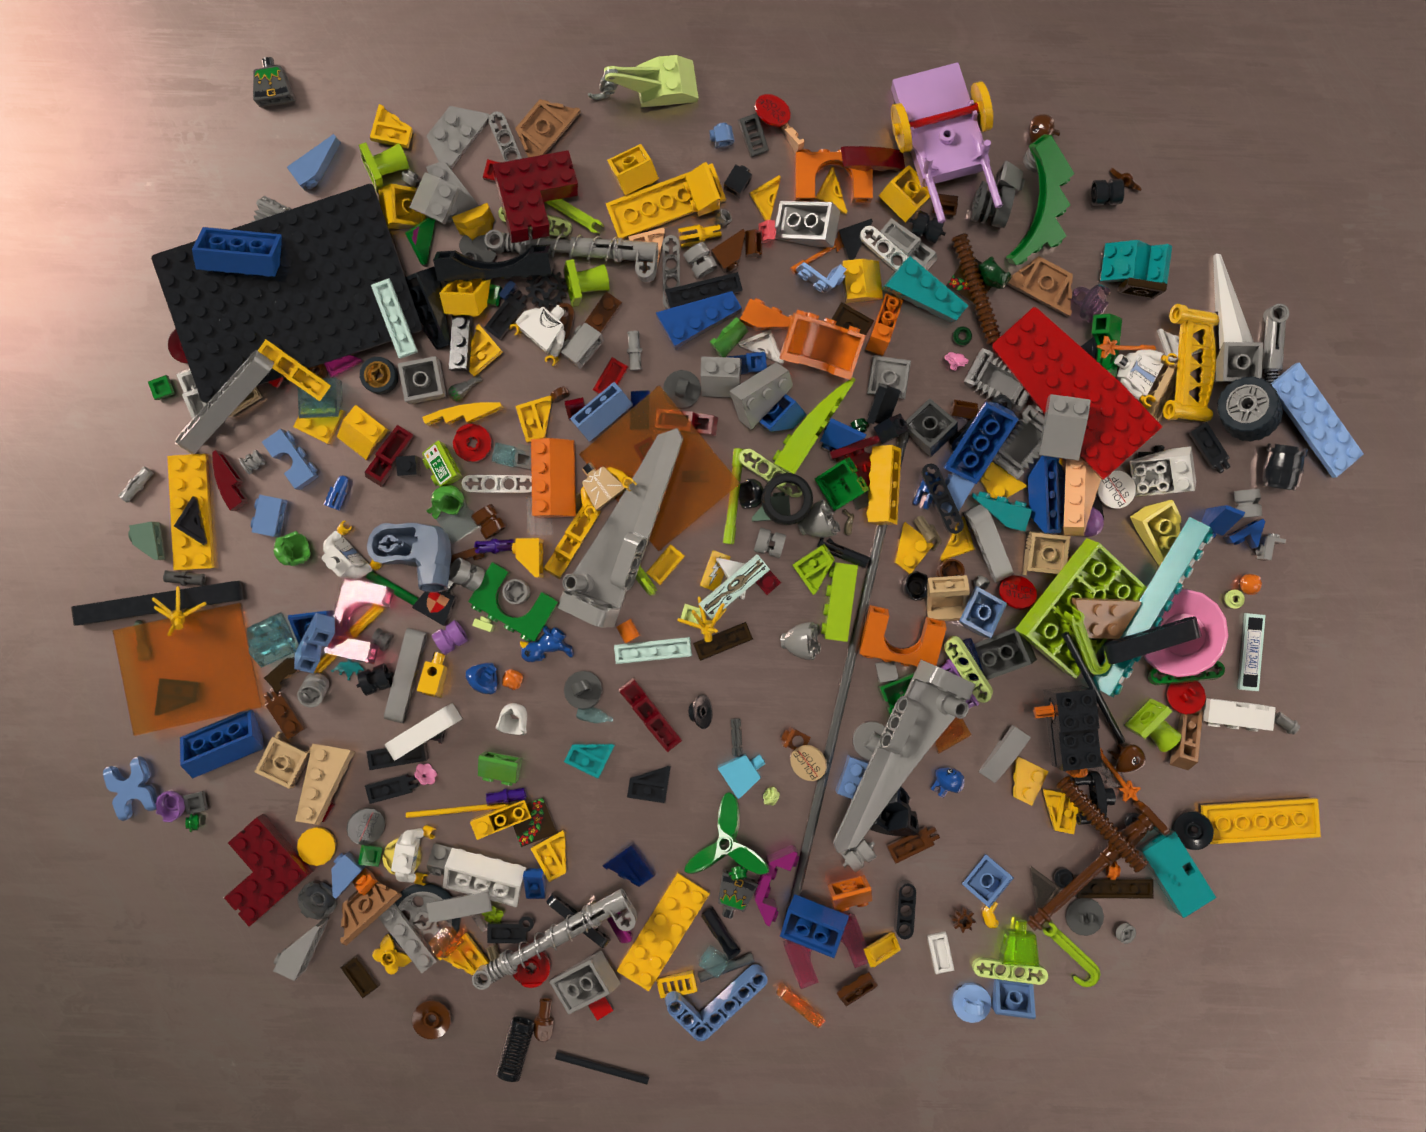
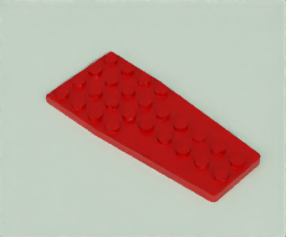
M1036 307L1030 309L992 345L994 352L1044 415L1047 398L1050 394L1091 400L1080 457L1102 480L1109 476L1163 427L1119 380Z

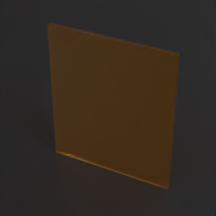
M660 385L579 454L586 464L591 462L596 470L603 466L605 468L613 467L623 471L628 477L633 478L658 434L676 428L679 429L683 442L649 541L658 551L662 550L663 547L740 484ZM623 493L615 498L618 502L622 497Z
M240 603L191 613L184 617L183 628L181 630L174 629L171 636L167 635L172 626L169 618L113 630L134 736L262 707Z

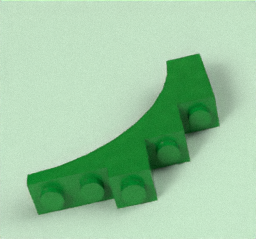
M1044 134L1028 146L1034 157L1039 175V199L1034 220L1027 234L1019 245L1006 256L1008 262L1013 265H1021L1026 262L1029 255L1037 253L1043 248L1042 245L1050 248L1057 247L1062 243V239L1067 236L1055 217L1063 215L1070 206L1069 201L1059 186L1067 184L1070 181V177L1075 173L1052 135Z

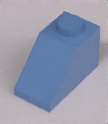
M350 851L344 855L341 853L333 861L335 865L331 869L332 892L335 899L345 891L357 875L366 867L365 865H359V859Z

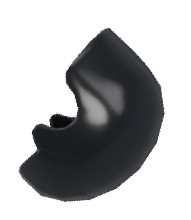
M746 479L747 482L740 484L739 501L743 508H754L761 504L764 488L761 482L756 479Z
M914 571L905 577L902 589L909 599L921 601L927 597V575Z

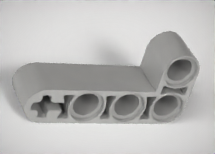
M978 505L963 512L966 524L973 530L994 582L997 583L1014 575L989 511L982 505Z

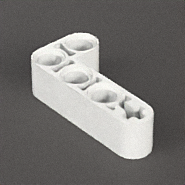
M451 703L384 745L395 761L462 720V717L454 704Z

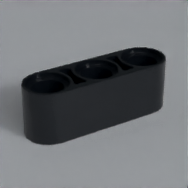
M909 880L900 881L896 890L894 929L898 937L904 940L912 937L915 922L916 888ZM905 886L911 887V891L908 894H903L902 889ZM903 906H910V910L907 913H901L900 910ZM902 925H908L909 928L906 932L902 933L899 931Z

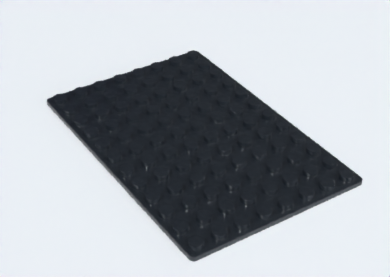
M366 184L230 229L282 235L280 266L275 277L196 269L192 248L196 241L154 254L151 257L198 394L204 403L212 399L254 351H258L265 339L308 369L392 341L371 287L372 284L388 278L392 282L411 334L422 330L416 307L372 184ZM272 368L258 385L284 376Z

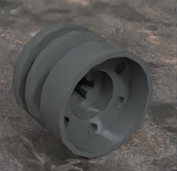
M982 181L974 196L971 221L977 222L980 214H982L981 223L984 224L988 216H991L992 226L1005 228L1013 206L1015 188L1001 186L998 192L1003 206L995 208L990 190L988 189L987 191L988 184Z

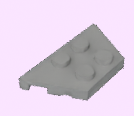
M449 106L427 134L429 143L438 161H445L450 169H452L487 125L490 114Z

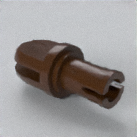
M550 998L540 999L539 1015L534 1020V1036L540 1042L548 1041L553 1034L554 1018L550 1016L552 1003Z

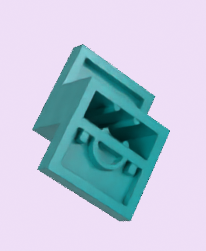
M1140 240L1105 243L1100 281L1104 283L1123 282L1130 277L1167 284L1172 245L1151 246Z

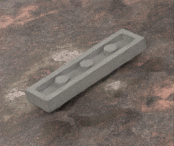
M395 903L378 917L421 973L438 961L435 954Z

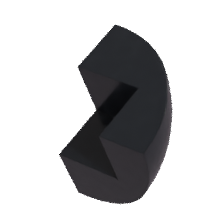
M902 787L898 789L883 809L870 830L892 836L919 835L916 811H911L909 806L911 799Z

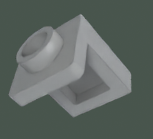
M1272 533L1261 537L1260 543L1256 548L1257 559L1264 561L1272 560L1274 543L1285 544L1286 539H1281L1280 535Z
M433 844L427 862V870L430 874L435 876L444 875L451 847Z

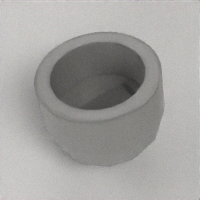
M721 209L717 212L715 221L720 226H725L732 221V216L728 210Z
M978 575L979 579L973 580L974 588L977 586L985 590L990 585V581L985 576Z

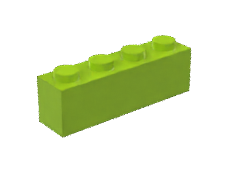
M834 562L829 570L828 577H831V585H827L826 596H829L828 604L824 605L823 615H826V622L821 625V634L824 635V639L848 642L858 565Z

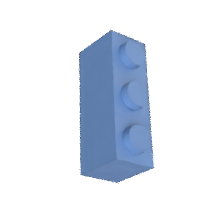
M613 382L570 419L590 442L618 417L627 412L633 404L618 385Z

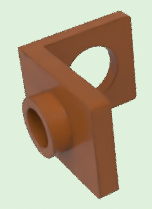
M790 727L789 730L784 731L781 740L783 741V747L795 750L797 747L792 743L795 736L803 738V745H807L811 737Z

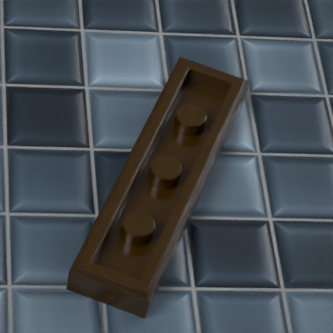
M1094 878L1075 897L1154 899V879L1116 878V880H1111L1110 878Z

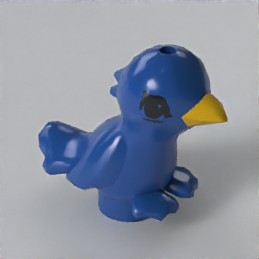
M544 626V634L536 642L520 641L521 657L527 662L542 661V658H546L543 655L544 652L563 651L570 658L574 655L572 646L564 642L566 635L557 627L551 630L548 626Z

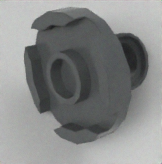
M679 370L671 373L666 378L663 392L665 399L670 405L675 408L685 409L698 401L701 395V385L699 379L693 373Z
M587 671L575 672L569 676L564 686V694L568 703L582 710L590 709L597 705L603 692L602 683L598 677Z
M314 881L309 882L298 894V905L301 913L306 918L325 919L331 915L337 906L332 888L323 882H320V884L314 883Z

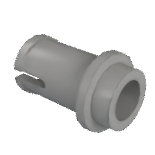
M1281 712L1275 715L1274 723L1287 730L1288 734L1294 735L1300 728L1298 721L1291 720Z

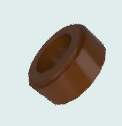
M563 386L552 391L550 396L553 402H559L567 398L570 392L567 387Z

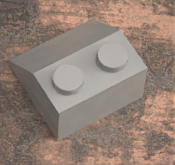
M425 172L409 208L445 225L461 189L454 184Z
M584 323L583 326L579 325L573 332L575 335L571 340L567 339L564 342L561 351L562 355L579 369L582 368L604 341L602 334L587 323Z
M1223 342L1216 359L1214 382H1233L1236 379L1251 376L1261 378L1263 342Z
M701 356L702 397L732 398L730 390L741 384V358Z

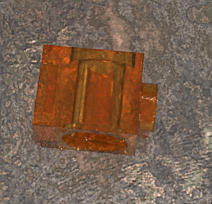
M444 926L428 944L432 947L431 951L436 957L448 958L464 941L453 927Z

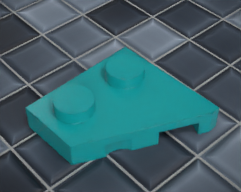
M572 745L564 763L599 779L615 745Z

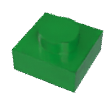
M490 284L488 305L498 307L499 293L503 289L501 286Z
M167 375L148 381L154 400H160L175 394Z
M361 845L358 864L379 867L382 847Z

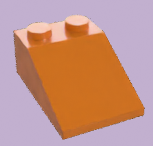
M865 875L828 884L833 908L836 911L845 912L850 910V907L856 905L857 907H864L868 905V902L872 901L871 886Z

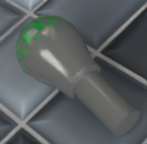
M477 374L467 382L464 381L452 385L448 390L449 398L453 401L462 400L473 386L482 381L480 375Z

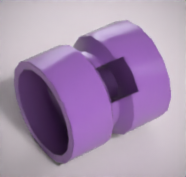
M456 620L447 624L445 630L440 629L432 634L435 644L444 655L453 651L455 645L461 646L468 641L465 631Z

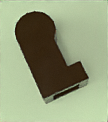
M295 657L286 658L264 677L276 692H281L287 687L284 682L292 674L300 672V670L294 669Z

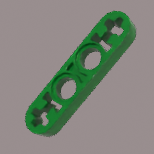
M1217 661L1211 668L1207 669L1210 670L1215 666V669H1219V672L1216 674L1214 671L1206 673L1205 670L1201 672L1200 677L1184 676L1181 679H1176L1172 675L1167 674V676L1160 678L1159 681L1153 675L1156 672L1159 675H1164L1165 673H1161L1156 668H1153L1148 674V679L1153 685L1215 680L1224 675L1225 667L1221 662Z

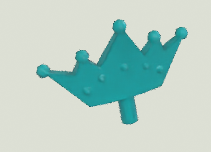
M348 656L347 662H340L331 670V672L339 670V675H342L344 671L348 681L353 672L357 675L359 670L364 671L358 662H351V656Z

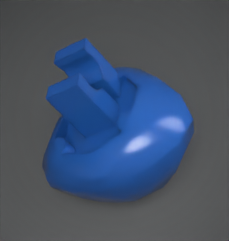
M493 663L478 664L466 670V679L475 691L482 694H493L496 692L498 685L497 669Z
M954 768L937 769V780L931 790L937 792L940 788L941 791L938 795L943 798L948 791L959 793L964 788L965 778L960 771Z

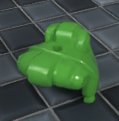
M294 531L283 537L276 538L273 550L274 555L283 565H299L305 563L310 558L309 543L304 535Z

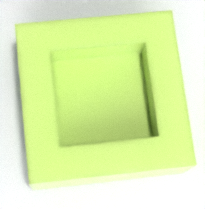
M685 604L681 619L699 624L692 614V610H695L701 618L700 608Z
M481 616L480 619H474L472 626L493 632L496 624L491 623V619Z

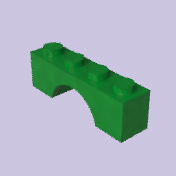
M1113 314L1093 315L1092 335L1097 345L1103 344L1104 336H1109L1110 341L1117 340L1116 345H1120L1122 318ZM1098 348L1097 362L1117 378L1118 366L1114 361L1119 355V350H1115V355L1108 354L1106 358H1101L1102 350Z

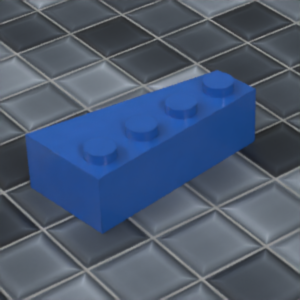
M731 291L656 312V317L676 350L741 313L742 307Z

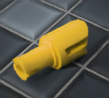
M698 224L678 228V232L695 229L698 231L679 236L680 240L699 237V240L682 243L681 248L696 245L708 238L722 236L721 231L713 232L721 229L720 224L703 227Z

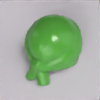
M443 485L432 493V507L427 509L426 512L432 513L434 519L439 517L441 511L457 515L463 506L464 496L456 486Z

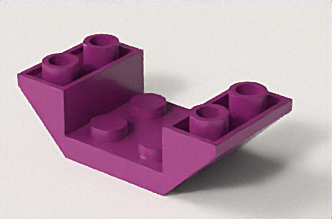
M790 845L767 856L765 862L769 867V873L759 876L758 887L754 892L756 904L765 924L769 927L772 921H776L779 913L775 900L768 897L771 890L770 880L775 879L778 871L777 866L791 871L792 867H796L799 856L794 845Z

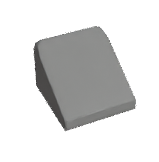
M517 445L513 466L531 470V446Z
M894 661L875 663L880 683L899 679Z

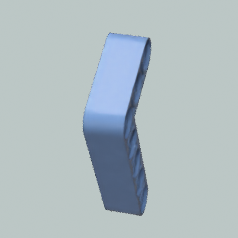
M754 964L745 970L701 1012H698L676 991L669 992L666 995L665 1003L669 1014L694 1039L705 1041L763 989L768 980L762 966Z

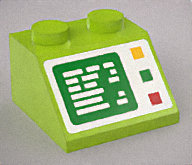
M438 440L422 453L424 456L422 461L427 469H431L433 473L431 478L436 486L451 485L463 478L445 443Z

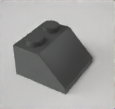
M928 399L905 421L909 429L907 432L911 438L930 457L958 432V422L931 399Z

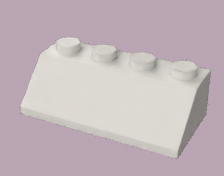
M452 848L444 869L443 888L468 895L489 891L491 901L517 907L524 883L523 873L526 871V867L504 862L501 859L485 857L482 854L466 852L463 849Z

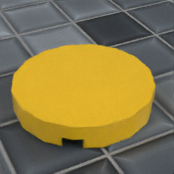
M318 826L309 828L302 833L297 844L298 854L301 859L307 864L314 866L323 865L331 860L337 848L335 836L328 829Z

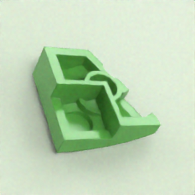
M736 317L721 331L717 339L713 338L710 341V344L717 350V354L720 357H726L749 331L741 320Z

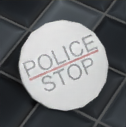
M1113 471L1104 480L1101 479L1097 490L1098 496L1105 506L1122 508L1134 499L1136 485L1127 473Z

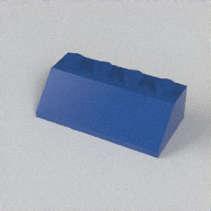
M203 227L192 248L195 267L205 271L275 277L280 266L282 235Z
M985 402L944 468L977 484L1019 420L1012 410L998 403Z
M248 708L180 737V766L192 779L264 749L263 734L253 710Z

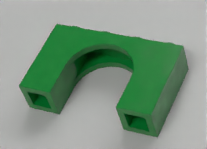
M492 562L484 574L481 585L474 591L468 601L472 604L471 608L480 613L483 610L489 614L487 617L496 623L501 621L505 624L504 628L513 633L516 630L521 633L520 637L527 642H531V640L537 641L543 631V627L546 626L560 601L545 592H541L526 615L522 617L509 616L500 607L499 593L511 572Z

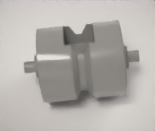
M863 838L857 847L842 851L841 854L845 859L844 868L847 866L851 867L857 873L864 867V862L869 863L875 859L877 855L872 850L875 843H867Z

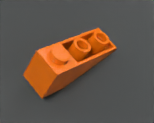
M885 294L865 350L881 356L884 355L903 303L902 299Z
M750 298L740 320L744 325L756 331L788 330L792 315L787 317L782 314L780 309L776 307L769 308L765 306V302L762 300Z

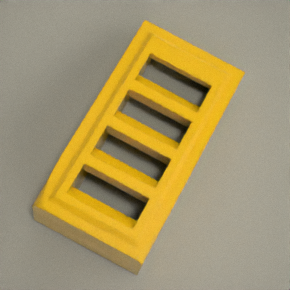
M694 970L656 979L660 999L665 998L672 991H676L681 995L698 992ZM685 979H689L690 986L687 987ZM678 980H681L683 988H679ZM671 981H674L676 990H672ZM665 982L667 983L668 992L664 991L663 983Z

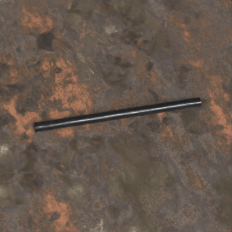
M1064 632L1061 636L1088 687L1095 689L1097 704L1118 744L1124 743L1125 738L1069 632Z

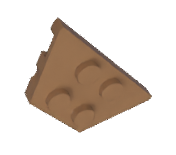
M539 99L515 128L527 156L533 157L547 154L578 117L581 110L576 107H565L563 104L550 103L549 101Z
M1040 256L1013 274L1007 283L1012 288L1067 317H1070L1072 314L1071 284L1073 274Z
M1072 598V603L1076 606V609L1085 616L1083 622L1089 638L1119 639L1141 605V602L1138 600Z
M379 882L365 896L357 890L342 904L343 917L341 927L344 928V937L340 940L341 944L347 946L402 895Z

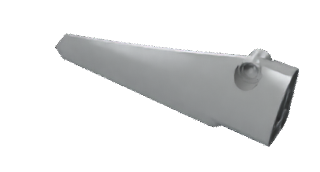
M678 428L658 434L632 478L637 485L632 483L629 485L631 491L625 490L573 574H568L563 578L562 584L565 591H563L558 605L560 610L597 627H615L626 592L634 584L683 442V437Z
M920 660L905 695L900 697L894 706L833 841L838 853L859 845L883 809L955 717L961 719L968 714L969 706L966 700L970 699L976 684L924 660Z

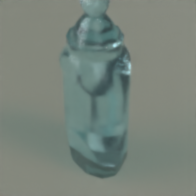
M596 708L578 709L576 718L595 724L606 721L612 722L613 720L612 717H608L606 713Z

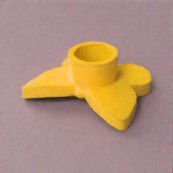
M389 933L382 939L380 948L375 949L372 954L373 959L381 962L385 966L386 972L390 975L395 974L399 967H404L412 962L407 954L397 952L392 936Z

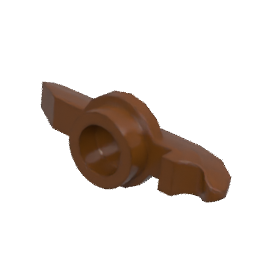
M1114 168L1110 169V172L1115 177L1123 180L1124 187L1131 186L1133 189L1142 191V188L1133 181V176L1130 173L1122 174Z

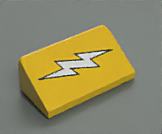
M715 550L711 553L700 583L701 587L712 591L721 585L724 571L716 561V558L730 560V556Z

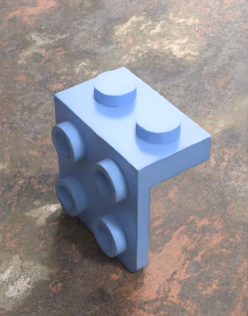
M805 262L800 264L795 270L801 279L812 282L816 290L827 292L835 288L837 284H841L845 278L844 272L846 268L840 264L832 269L826 278Z

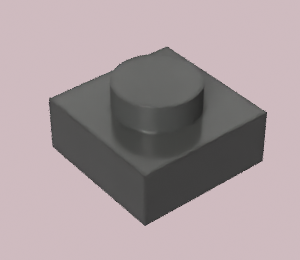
M204 791L183 796L186 814L208 810Z

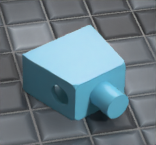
M745 753L742 756L720 764L718 770L739 799L760 780L761 776L757 770L766 763L760 754L750 760Z

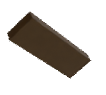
M744 622L712 635L711 642H705L704 638L694 642L693 645L701 661L751 641L753 638L747 623Z

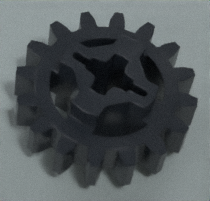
M553 268L552 274L543 277L531 275L532 280L526 281L530 287L525 289L527 292H531L527 297L533 299V305L539 303V309L545 305L546 309L549 310L550 305H553L555 308L557 302L563 303L561 297H567L563 291L568 290V287L563 285L566 280L561 278L562 274L560 272L555 274V269ZM550 277L557 280L559 284L551 282ZM546 285H549V287H550V288L548 289V292H545V291H544V289L546 288ZM535 293L541 294L543 296V300L539 299L535 295Z

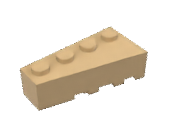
M312 744L295 821L315 825L321 824L355 751Z

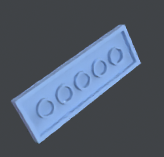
M1300 362L1293 364L1271 383L1277 391L1282 408L1332 478L1338 477L1364 455Z

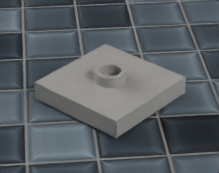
M873 355L867 394L875 395L879 383L900 389L899 398L905 399L911 360Z

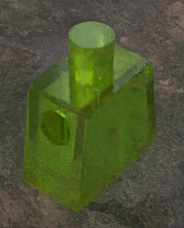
M1016 919L1015 930H1005L999 953V961L1002 965L1039 967L1036 935L1032 931H1026V920Z

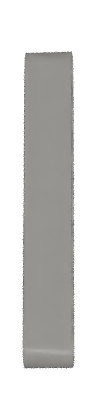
M254 351L177 437L175 444L187 452L195 454L270 372L274 362L259 351Z

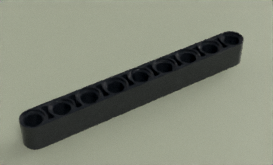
M241 581L180 589V610L193 608L203 602H206L205 606L244 600ZM176 590L72 606L73 625L78 626L159 613L154 609V606H159L152 601L153 597L169 610H176Z

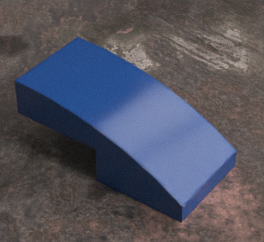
M765 352L727 356L728 358H741V375L759 373L767 368Z

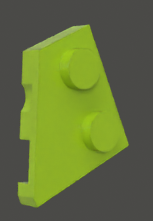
M823 544L793 564V567L813 595L820 588L835 558L826 545Z

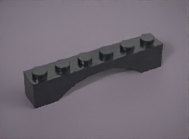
M551 244L531 245L519 256L501 262L474 260L456 250L436 252L433 259L437 280L447 283L455 280H490L498 277L508 279L513 276L526 278L530 275H539L543 277L552 274L554 268Z

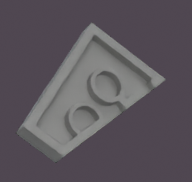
M445 161L426 167L429 174L454 184L461 189L446 223L452 222L453 216L479 206Z

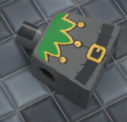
M272 57L263 58V68L253 71V100L259 107L295 101L284 69L279 65L275 66Z
M723 869L718 903L725 906L722 916L733 919L735 910L745 911L758 887V880L747 877L732 881L728 874L732 871Z

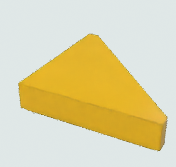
M831 167L815 200L819 202H833L840 210V213L846 215L848 211L843 200L841 188L834 167Z
M780 175L749 193L765 221L771 219L781 180Z
M964 516L961 517L964 523L962 531L951 535L940 557L941 561L975 550Z

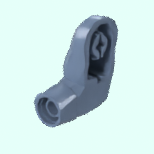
M384 523L374 528L367 543L368 554L373 561L386 565L404 564L417 567L418 587L420 590L425 592H442L447 590L450 575L451 543L448 534L441 527L420 523Z

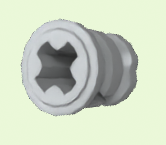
M254 450L253 454L246 455L245 459L239 458L241 466L249 475L252 474L253 469L257 470L259 465L266 463L257 450Z

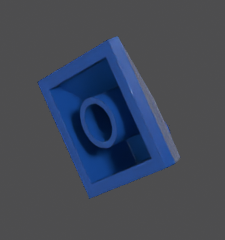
M785 394L759 423L771 432L794 429L807 414L794 399Z
M831 418L819 443L822 444L821 448L831 452L832 450L861 441L867 434Z

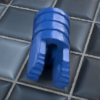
M925 472L926 476L930 475L933 480L929 481L930 485L936 481H940L939 478L934 479L932 473ZM922 479L913 504L917 506L921 501L923 493H926L928 495L923 508L928 510L932 498ZM938 484L933 487L934 494Z
M340 475L337 478L334 487H330L324 505L340 511L347 495L345 492L348 483L347 477ZM338 492V496H337L336 501H335V503H334V505H333L332 503H333V501H334V498H335V496H336V493Z

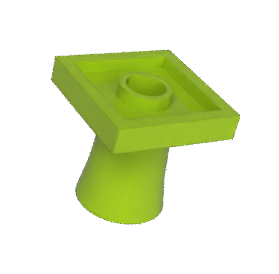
M366 142L359 145L361 159L377 193H379V188L384 187L382 176L410 169L405 153L399 143L373 156Z
M574 259L566 260L563 272L572 307L579 306L583 292L609 291V278L605 264L577 272Z
M1151 698L1124 725L1129 731L1144 739L1150 736L1161 752L1171 750L1181 739V733L1165 721L1173 711L1168 706Z

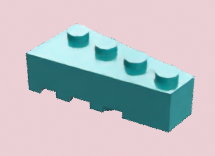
M911 256L902 262L881 288L950 323L956 321L969 306Z

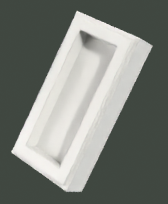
M946 931L927 935L935 974L954 971Z

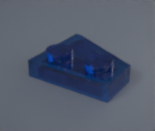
M633 843L603 864L606 870L610 869L618 873V876L630 880L631 883L638 887L655 876V872Z

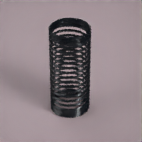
M524 1017L511 1018L510 1028L507 1032L508 1035H506L507 1038L498 1065L499 1068L496 1071L497 1077L507 1082H518L520 1080L534 1031V1022Z

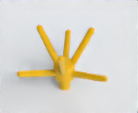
M179 586L176 587V610L171 611L155 597L152 598V601L159 606H154V609L171 621L172 626L167 633L168 636L172 635L174 629L181 630L183 628L184 617L206 605V602H203L190 610L186 609L182 612L180 610Z
M701 597L697 598L698 603L702 601ZM722 603L711 621L706 619L705 611L699 605L702 620L696 611L692 610V614L699 624L678 618L677 621L701 629L705 642H711L712 634L718 632L717 629H714V625L727 609L724 608L725 604Z

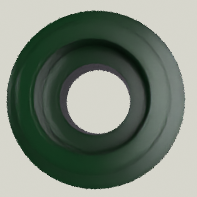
M958 327L953 333V340L957 345L965 346L972 340V332L967 327ZM960 333L965 335L964 340L959 338Z
M860 418L853 421L851 427L865 433L869 423L866 422L865 418Z

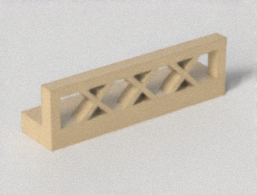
M1161 361L1164 366H1168L1165 364V361ZM1177 363L1173 366H1168L1165 373L1157 375L1154 383L1158 381L1159 386L1157 390L1149 391L1147 394L1154 396L1156 399L1155 402L1150 401L1151 408L1147 409V411L1158 422L1163 414L1165 403L1171 399L1176 389Z

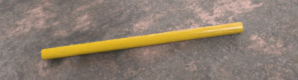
M499 803L489 806L485 804L406 812V818L493 810L508 806L509 804Z

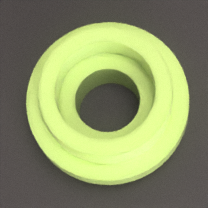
M1230 590L1226 593L1225 603L1228 607L1237 609L1244 604L1245 597L1241 591ZM1234 596L1238 597V601L1236 603L1233 601Z
M775 787L768 788L764 792V804L773 806L778 801L780 792Z

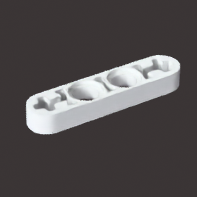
M866 226L862 229L860 238L863 244L896 271L899 266L893 263V257L898 255L904 261L908 256L875 227ZM865 231H867V233L871 231L873 233L872 238H874L875 240L878 237L880 238V240L876 242L875 246L872 245V243L874 242L873 239L869 238L867 240L865 238ZM880 243L887 244L888 251L886 253H881L878 250Z
M467 475L462 480V487L470 493H532V486H530L529 490L525 486H519L520 490H517V479H520V483H526L527 479H530V482H532V476ZM479 478H482V490H479L480 486L478 485L472 486V489L466 485V482H469L470 479L473 482H480ZM487 479L495 481L493 489L489 490L485 487ZM507 479L514 481V487L510 490L504 487V482Z

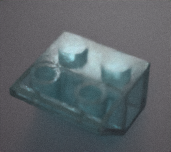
M322 378L331 387L321 401H318L298 387L299 418L338 417L342 404V381L337 378Z
M282 612L247 628L249 654L261 668L296 652L295 639Z

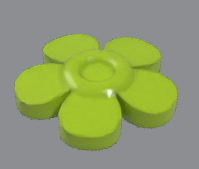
M491 906L492 911L481 913L487 922H492V920L493 922H501L504 915L503 911L497 910L494 906Z

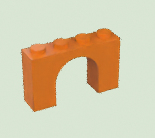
M802 149L796 152L795 201L814 202L816 174L823 167L836 165L844 168L851 177L852 203H871L873 199V169L865 172L844 167L841 149L837 152H830L828 149H821L818 152Z
M869 606L859 646L861 655L866 658H880L885 662H899L904 666H918L920 660L935 666L937 665L947 628L945 621L926 617L919 641L908 648H897L889 644L884 636L889 619V609Z

